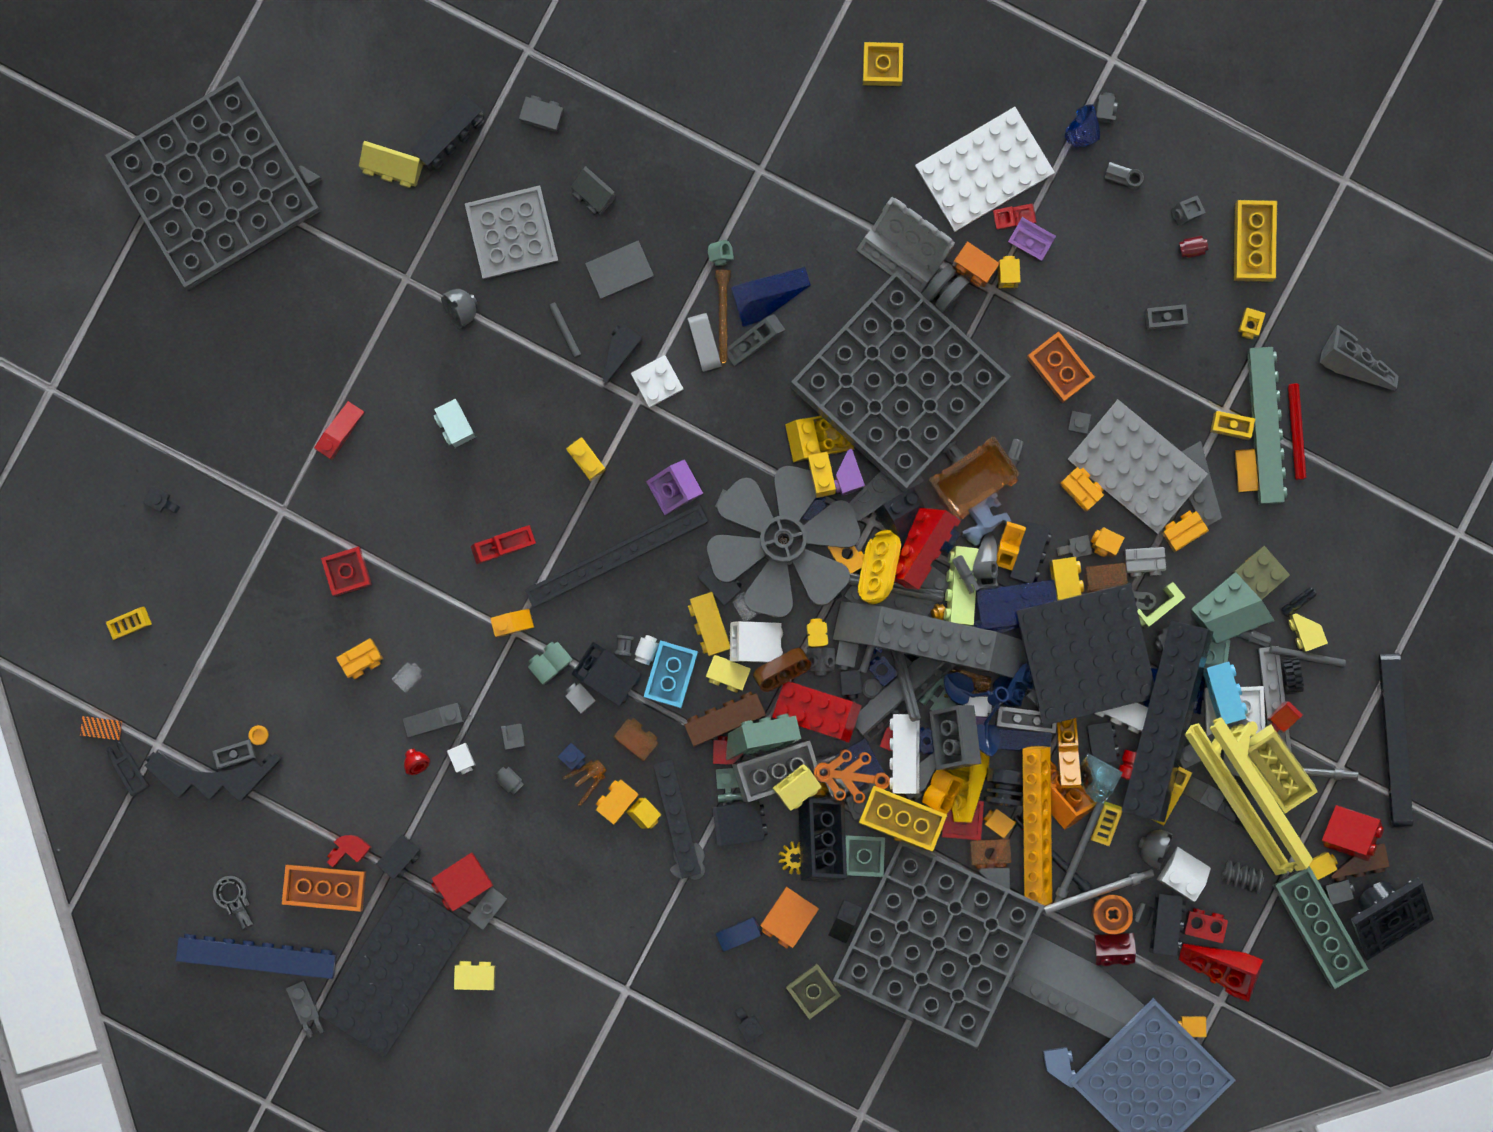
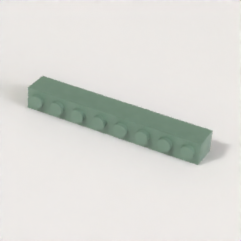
M1273 347L1249 348L1247 356L1252 418L1255 419L1253 437L1258 477V505L1279 504L1285 502L1287 488L1283 487L1286 471L1285 467L1282 468L1281 461L1284 460V449L1280 447V440H1283V431L1279 429V421H1281L1282 417L1281 410L1277 407V402H1280V392L1276 390V382L1279 381V376L1274 366V363H1277L1276 351L1273 352Z

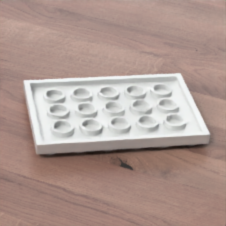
M1016 107L915 165L954 232L1055 173Z

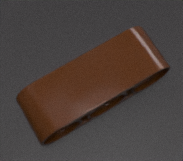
M795 648L757 668L754 671L753 677L762 691L769 692L808 671L811 667V662L803 649Z

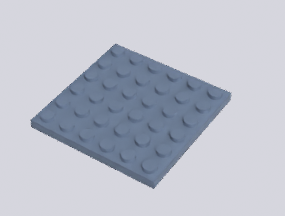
M1154 998L1069 1080L1119 1132H1184L1236 1081Z

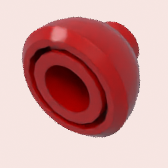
M410 749L405 753L404 770L408 775L419 774L430 764L429 757L422 752Z

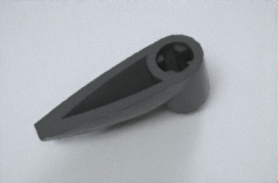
M992 532L985 534L973 565V575L976 579L996 578L998 575V565L996 563L997 544Z

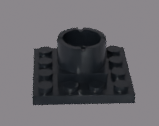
M1419 878L1408 881L1397 891L1388 881L1374 884V887H1369L1365 890L1358 900V905L1362 911L1356 913L1351 918L1361 950L1367 961L1434 920L1423 883Z

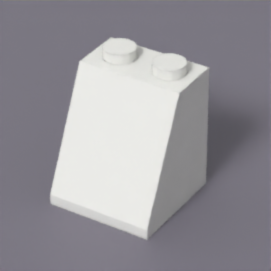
M1177 847L1156 880L1187 900L1195 902L1206 885L1211 868Z

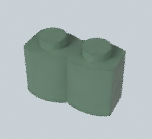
M553 642L549 643L544 648L545 652L540 657L537 654L529 660L530 665L528 668L543 686L573 661L559 642L555 644Z

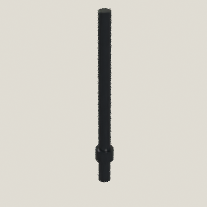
M1017 815L1013 821L1024 831V820ZM1052 849V860L1067 873L1069 865ZM1075 872L1072 880L1079 886L1078 889L1082 893L1093 890L1091 888L1092 885L1087 880L1084 881ZM1097 896L1091 899L1096 903L1101 897Z

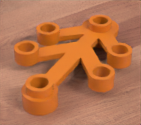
M847 749L842 750L839 756L829 764L819 763L814 769L815 778L819 782H826L833 791L835 799L839 801L846 797V792L838 787L833 778L843 781L856 803H862L865 800V795L862 791L858 790L852 781L873 783L881 789H886L890 785V778L885 773H878L875 776L853 773L863 765L871 762V756L867 752H862L856 761L842 771L834 769L843 762L851 760L852 754ZM845 752L849 753V757L847 759H843L842 757L843 753ZM868 755L866 762L862 761V756ZM822 769L827 770V773L824 776L820 775V771ZM880 777H884L882 784L878 783ZM838 791L843 792V796L840 798L836 796ZM857 794H862L861 800H856Z

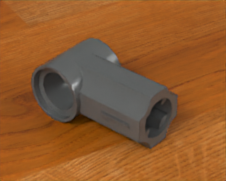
M1110 162L1104 179L1136 190L1142 186L1144 176L1138 169H1130ZM1132 175H1136L1140 178V182L1133 184L1129 178Z

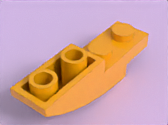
M1076 718L1057 722L1056 725L1061 788H1081Z

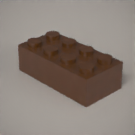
M752 692L746 693L741 696L742 700L734 702V700L723 703V708L716 710L715 707L705 711L706 715L698 718L695 715L686 719L688 723L684 725L693 746L695 747L737 729L741 726L742 722L755 721L765 717L766 714L757 693L754 695Z

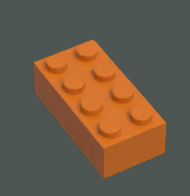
M286 865L282 904L361 912L363 911L366 872Z

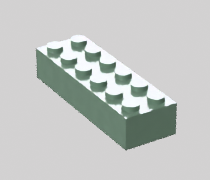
M1310 866L1307 869L1296 871L1272 885L1332 989H1336L1369 970Z

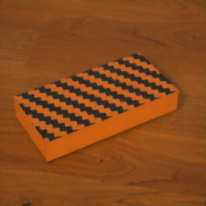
M83 716L80 736L120 740L122 721Z

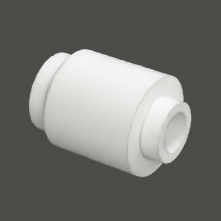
M648 635L645 638L641 637L635 652V660L650 665L659 646V643H656L657 639Z

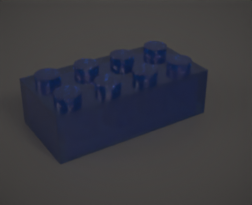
M1054 580L976 591L981 629L994 631L1019 627L1016 610L1057 600Z

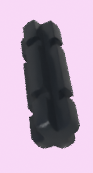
M1309 587L1304 591L1305 593H1301L1290 601L1289 605L1286 604L1282 607L1281 610L1284 615H1291L1294 610L1296 611L1306 604L1309 599L1314 598L1317 595L1315 590Z

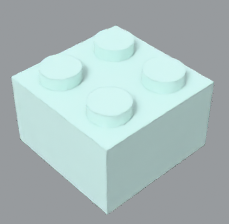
M456 399L434 409L436 414L433 416L440 428L444 427L445 432L442 434L449 445L452 444L456 448L475 438Z

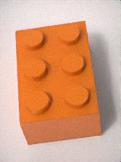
M1059 331L1027 356V360L1062 404L1095 378Z

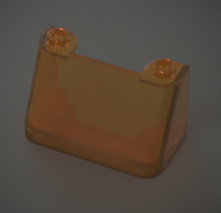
M992 436L986 440L982 447L980 445L977 449L941 471V474H935L929 478L928 483L949 512L961 520L970 514L968 510L1004 486L1008 485V487H1011L1019 481L1017 477L1020 476V473L995 436Z

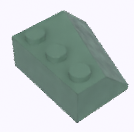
M1236 572L1191 609V616L1202 628L1214 632L1212 639L1216 644L1236 637L1248 630L1256 629L1263 624L1274 622L1263 601Z
M788 714L777 716L775 720L767 717L760 719L758 723H753L752 720L742 722L740 727L728 733L726 759H734V757L741 753L744 756L759 752V750L765 752L787 747L800 740L801 735L796 716L789 717Z

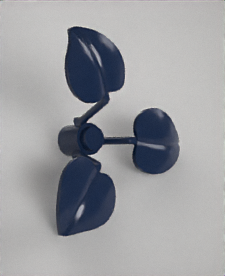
M960 672L946 674L944 676V688L948 697L953 702L965 705L969 702L970 697L988 696V703L994 706L984 725H977L980 751L987 756H993L999 748L1001 736L997 726L988 725V722L996 710L1000 708V704L1003 703L1006 706L1013 707L1012 704L1007 702L1009 698L1007 689L1012 679L1001 676L994 681L993 691L973 694L974 684L968 675Z

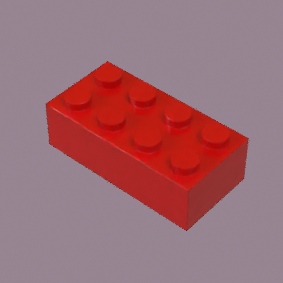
M788 681L782 685L772 717L777 719V716L788 714L789 717L796 716L799 727L849 743L862 705Z

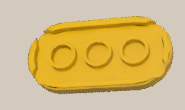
M882 530L876 533V537L873 540H869L865 549L858 593L868 604H878L885 600L894 585L901 541L890 530Z

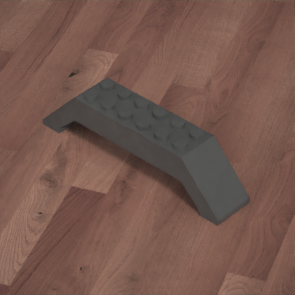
M844 601L840 603L833 640L872 646L993 673L1013 679L1023 664H1028L1023 640L880 606Z

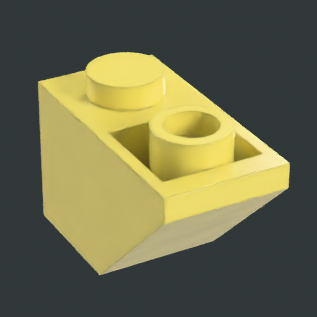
M1298 614L1290 615L1291 620H1288L1289 626L1292 631L1296 632L1297 638L1295 641L1299 650L1302 649L1303 652L1328 644L1320 624Z

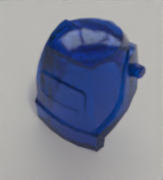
M1093 104L1078 108L1076 110L1077 116L1066 128L1064 134L1067 142L1074 147H1087L1100 140V127Z

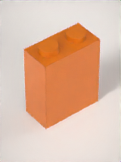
M786 886L761 923L762 932L770 938L773 935L779 938L778 943L788 949L789 946L793 948L819 908Z

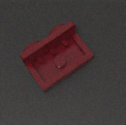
M1134 933L1094 935L1096 965H1130L1135 963Z

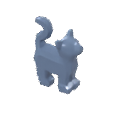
M994 488L984 492L977 499L960 505L955 510L954 516L959 520H962L964 512H968L975 521L976 526L967 528L961 535V537H965L974 546L979 545L983 535L992 532L999 524H1007V521L1011 522L1007 513L996 516L992 515L990 508L993 506L997 508L1001 505Z

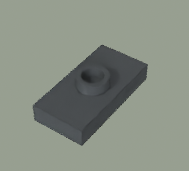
M491 887L468 916V919L483 930L507 898Z

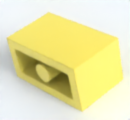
M714 655L706 677L710 678L708 682L717 686L720 683L728 685V690L738 693V690L743 691L751 669Z
M803 764L775 785L773 790L791 811L800 807L808 797L817 794L822 786L810 769Z
M460 961L459 965H455L454 989L495 990V966H491V962H479V965H471V961Z

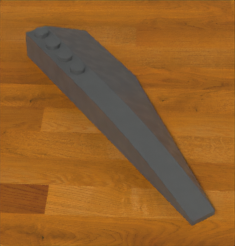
M1033 934L1009 984L1010 988L1110 1039L1145 1006L1101 967L1036 934Z

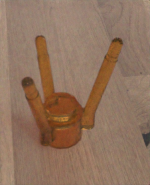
M953 668L950 670V672H960L973 679L974 688H976L972 692L973 694L987 692L991 688L990 676L978 675Z
M598 759L594 762L591 760L579 770L576 769L562 777L563 780H566L586 770L588 774L575 784L576 787L590 777L593 779L597 777L578 803L579 807L589 797L598 783L605 778L604 773L607 770Z

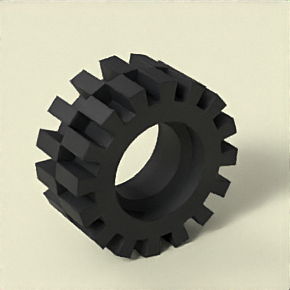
M1298 657L1282 659L1281 670L1285 692L1287 694L1303 692L1304 683Z

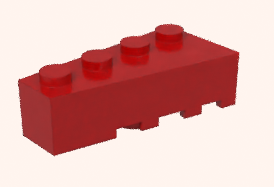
M919 508L901 550L894 581L905 588L919 590L932 569L930 566L932 561L939 558L942 553L939 551L945 541L948 542L952 536L950 532L954 526L958 527L961 520L946 510Z

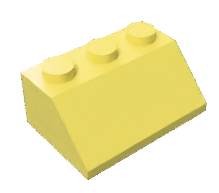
M364 141L359 167L363 170L362 173L374 176V174L381 176L382 180L388 182L396 180L400 182L399 185L410 188L411 186L416 187L423 164L420 158Z

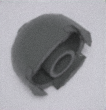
M452 289L442 294L441 302L446 314L450 313L454 318L451 322L460 329L473 321L476 316L477 304L473 294L469 295L467 291L462 289Z
M1159 829L1149 832L1147 837L1142 836L1138 847L1142 848L1141 857L1146 864L1160 870V865L1163 864L1170 845L1168 843L1172 840L1173 833Z

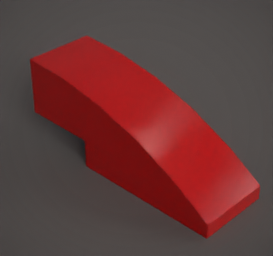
M530 525L475 543L470 547L478 565L536 544Z

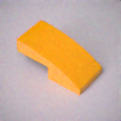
M1255 449L1235 450L1238 491H1257L1258 477Z

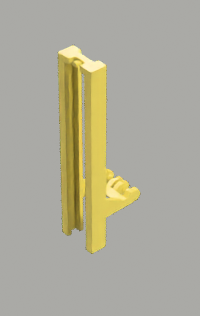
M1223 718L1214 719V726L1209 728L1215 736L1212 743L1199 723L1191 725L1185 736L1275 875L1285 874L1287 871L1292 872L1294 868L1296 871L1307 869L1313 858L1248 759L1250 736L1255 735L1258 730L1257 723L1251 721L1247 725L1239 724L1229 729ZM1222 749L1295 862L1289 863L1272 838L1221 758Z

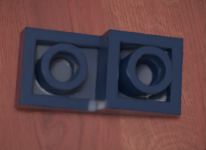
M1028 664L1021 666L1007 689L1009 692L1007 702L1016 707H1021L1026 689H1033Z
M755 917L716 933L723 952L762 935Z

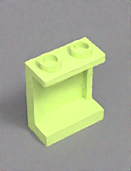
M1174 582L1163 588L1170 599L1146 617L1138 609L1141 627H1149L1185 598Z

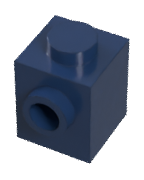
M570 743L558 756L572 771L575 768L579 770L586 762L584 760L586 756L573 743Z

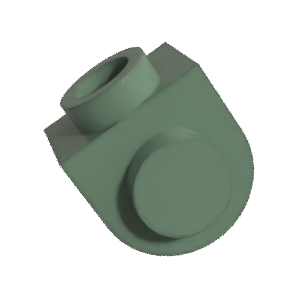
M721 240L709 245V261L715 262V266L726 265V261L734 259L733 249L729 241Z

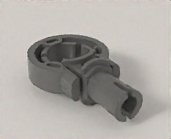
M225 876L218 880L213 889L215 902L220 907L226 909L229 916L233 914L236 916L242 930L248 929V926L252 927L253 923L246 912V907L250 904L247 900L248 889L244 881L235 876ZM231 880H237L241 884L242 888L240 887V885L236 884L235 882H232ZM234 884L239 889V894L235 900L228 902L224 900L221 893L218 897V891L223 892L224 887Z

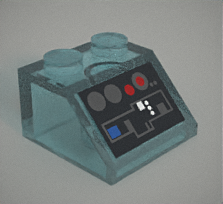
M1087 754L1079 764L1085 793L1093 801L1104 803L1113 793L1123 772Z

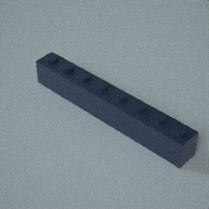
M184 934V937L178 938L176 961L328 979H333L335 976L337 955L332 954L333 950L321 949L320 953L313 952V948L301 947V950H293L294 946L282 945V948H275L272 943H262V946L254 945V941L246 940L239 944L235 943V939L223 938L222 942L215 941L216 937L204 936V939H196V935Z

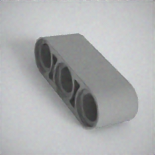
M707 313L689 317L688 322L702 371L722 367Z

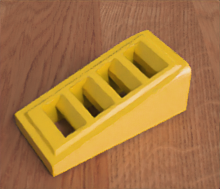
M145 607L137 608L106 622L113 640L152 624ZM131 616H132L133 621H134V623H135V627H133V624H132V622H131V619H130ZM123 619L125 620L128 630L125 629V626L122 621ZM116 622L118 623L121 633H118L117 628L115 626Z
M1104 801V806L1095 825L1091 840L1110 846L1122 814V807ZM1106 810L1116 812V814L1107 813ZM1106 817L1112 819L1113 823L1103 820V818ZM1104 825L1110 827L1111 829L1109 831L1107 829L1101 828L1100 826ZM1098 832H1101L1103 834L1108 835V838L1099 836L1097 834Z

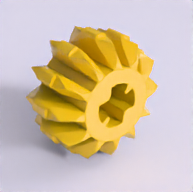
M790 842L792 849L789 850L784 845L783 848L787 853L779 852V855L785 856V859H780L779 863H787L783 866V870H786L788 866L791 867L789 874L793 873L794 868H796L797 874H800L801 860L799 863H792L790 861L792 853L795 855L797 853L800 854V842H798L797 848H794V843Z

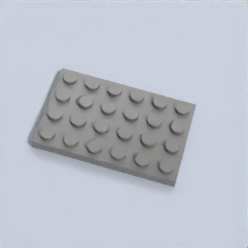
M1118 399L1068 458L1079 469L1084 468L1094 482H1097L1105 491L1157 534L1208 475L1207 472Z

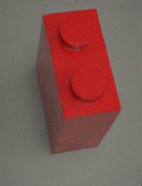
M1336 805L1322 842L1324 847L1369 861L1370 857L1374 856L1377 845L1375 844L1377 839L1382 837L1384 827L1380 819Z
M473 853L468 854L432 878L433 883H431L436 893L440 892L444 897L442 900L447 910L451 909L452 911L457 910L494 886Z

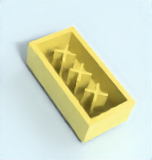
M1272 724L1250 738L1248 759L1284 813H1287L1318 792L1315 784Z

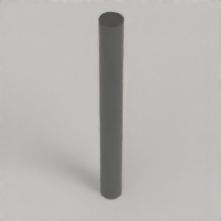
M1270 646L1269 653L1281 656L1298 657V659L1345 667L1346 664L1344 659L1276 646Z

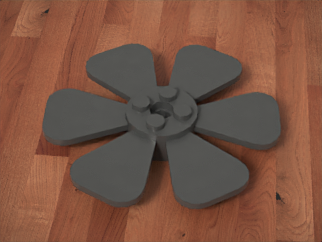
M794 466L781 467L775 474L779 516L773 518L758 484L751 478H742L736 481L718 501L717 508L721 517L761 533L760 538L716 535L709 540L707 545V553L713 573L719 581L725 583L734 581L766 557L769 561L747 590L745 603L753 612L780 618L787 616L793 608L788 565L794 564L810 600L816 605H827L849 583L850 572L845 565L807 550V544L851 548L860 539V529L854 509L851 504L843 500L833 502L805 525L799 522L816 499L810 470ZM781 536H786L789 542L781 544L778 539Z

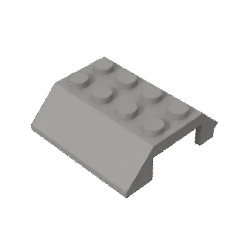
M891 197L883 208V212L856 250L891 276L897 271L921 293L937 272L955 242L927 220L922 219L912 209H908L901 201Z

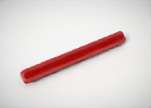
M1294 383L1288 385L1295 478L1302 480L1306 478L1300 390L1299 384Z

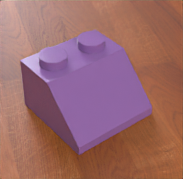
M852 449L847 451L836 474V480H834L836 493L840 492L841 496L862 490L865 486Z
M685 459L670 465L646 481L664 515L673 512L703 494Z

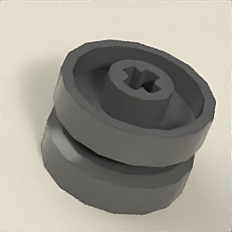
M948 264L941 272H938L922 293L930 302L939 295L940 297L935 302V307L942 313L970 282L963 275L958 276L951 282L956 274V269L951 264Z

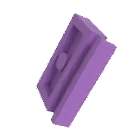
M1022 217L1008 242L1042 261L1056 236Z

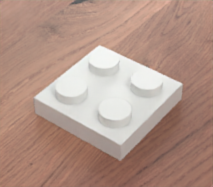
M665 355L631 373L649 408L684 390Z

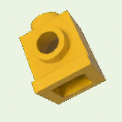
M1250 308L1244 310L1238 331L1242 333V337L1253 339V337L1259 336L1265 313ZM1248 322L1253 323L1254 327L1252 329L1247 327Z

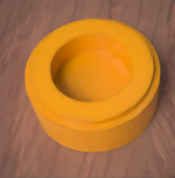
M258 725L250 729L248 736L253 744L263 745L267 742L269 733L265 727Z

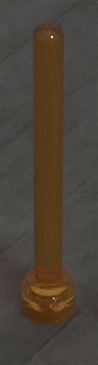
M716 270L715 279L719 283V358L721 363H726L727 283L731 279V270Z

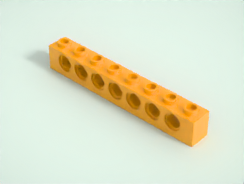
M1030 746L1023 748L1024 896L1045 906L1052 903L1050 747Z

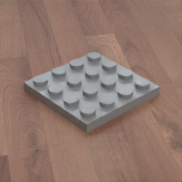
M540 185L465 203L483 279L558 262Z

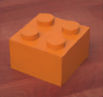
M967 241L952 266L956 269L958 275H966L971 279L970 282L980 288V286L985 287L1000 263Z

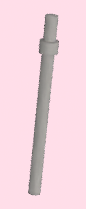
M1151 869L1139 874L1136 872L1130 874L1128 878L1044 906V913L1048 914L1129 885L1135 886L1143 880L1154 877L1153 870Z

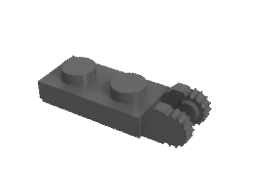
M305 980L286 988L307 1037H313V1032L308 1024V1021L313 1019L319 1033H323L324 1029L319 1019L318 1010Z

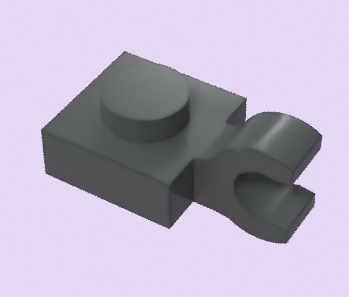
M1088 535L1069 539V545L1056 548L1058 556L1071 553L1072 557L1078 558L1093 554Z

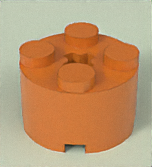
M1109 894L1102 896L1094 904L1091 916L1095 926L1102 932L1119 934L1127 930L1131 925L1133 911L1130 903L1125 898ZM1109 910H1111V911L1116 910V912H1115L1116 918H1115V919H1114V918H1110V919L1108 918V917H1109V913H1108Z

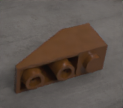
M1385 843L1376 844V852L1374 856L1370 857L1369 861L1351 856L1337 868L1338 870L1328 875L1329 878H1335L1336 882L1346 880L1347 875L1354 874V878L1365 876L1366 871L1373 870V873L1384 872L1385 867H1390Z

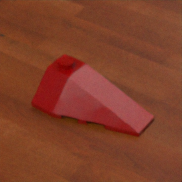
M1189 944L1182 945L1179 960L1194 971L1204 973L1210 977L1209 981L1214 984L1217 982L1226 988L1225 992L1248 1002L1263 964V959L1244 952Z

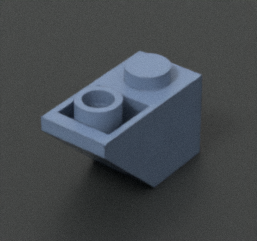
M1067 1047L1042 1051L1046 1071L1070 1088L1074 1087L1069 1082L1076 1074L1075 1070H1071L1070 1063L1073 1062L1072 1052L1068 1051Z

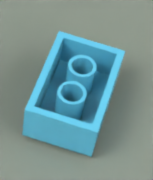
M660 640L644 698L682 709L698 651Z
M1225 662L1205 668L1203 675L1216 719L1223 718L1226 724L1246 719L1245 714H1248L1245 702L1242 703L1239 696L1242 695L1239 683L1236 684L1234 676H1236L1234 665H1230V662Z

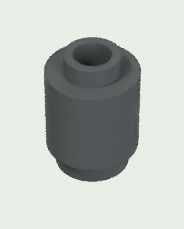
M502 767L495 774L498 777L495 781L507 793L510 792L512 795L524 785L521 782L522 779L510 767L507 769Z

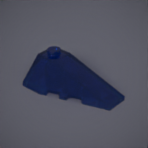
M802 267L731 287L742 326L745 327L761 322L764 318L810 287L811 284L806 268Z

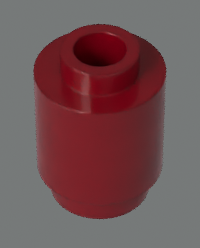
M1202 236L1184 239V241L1179 242L1182 257L1205 255V251L1209 250L1207 239H1203Z

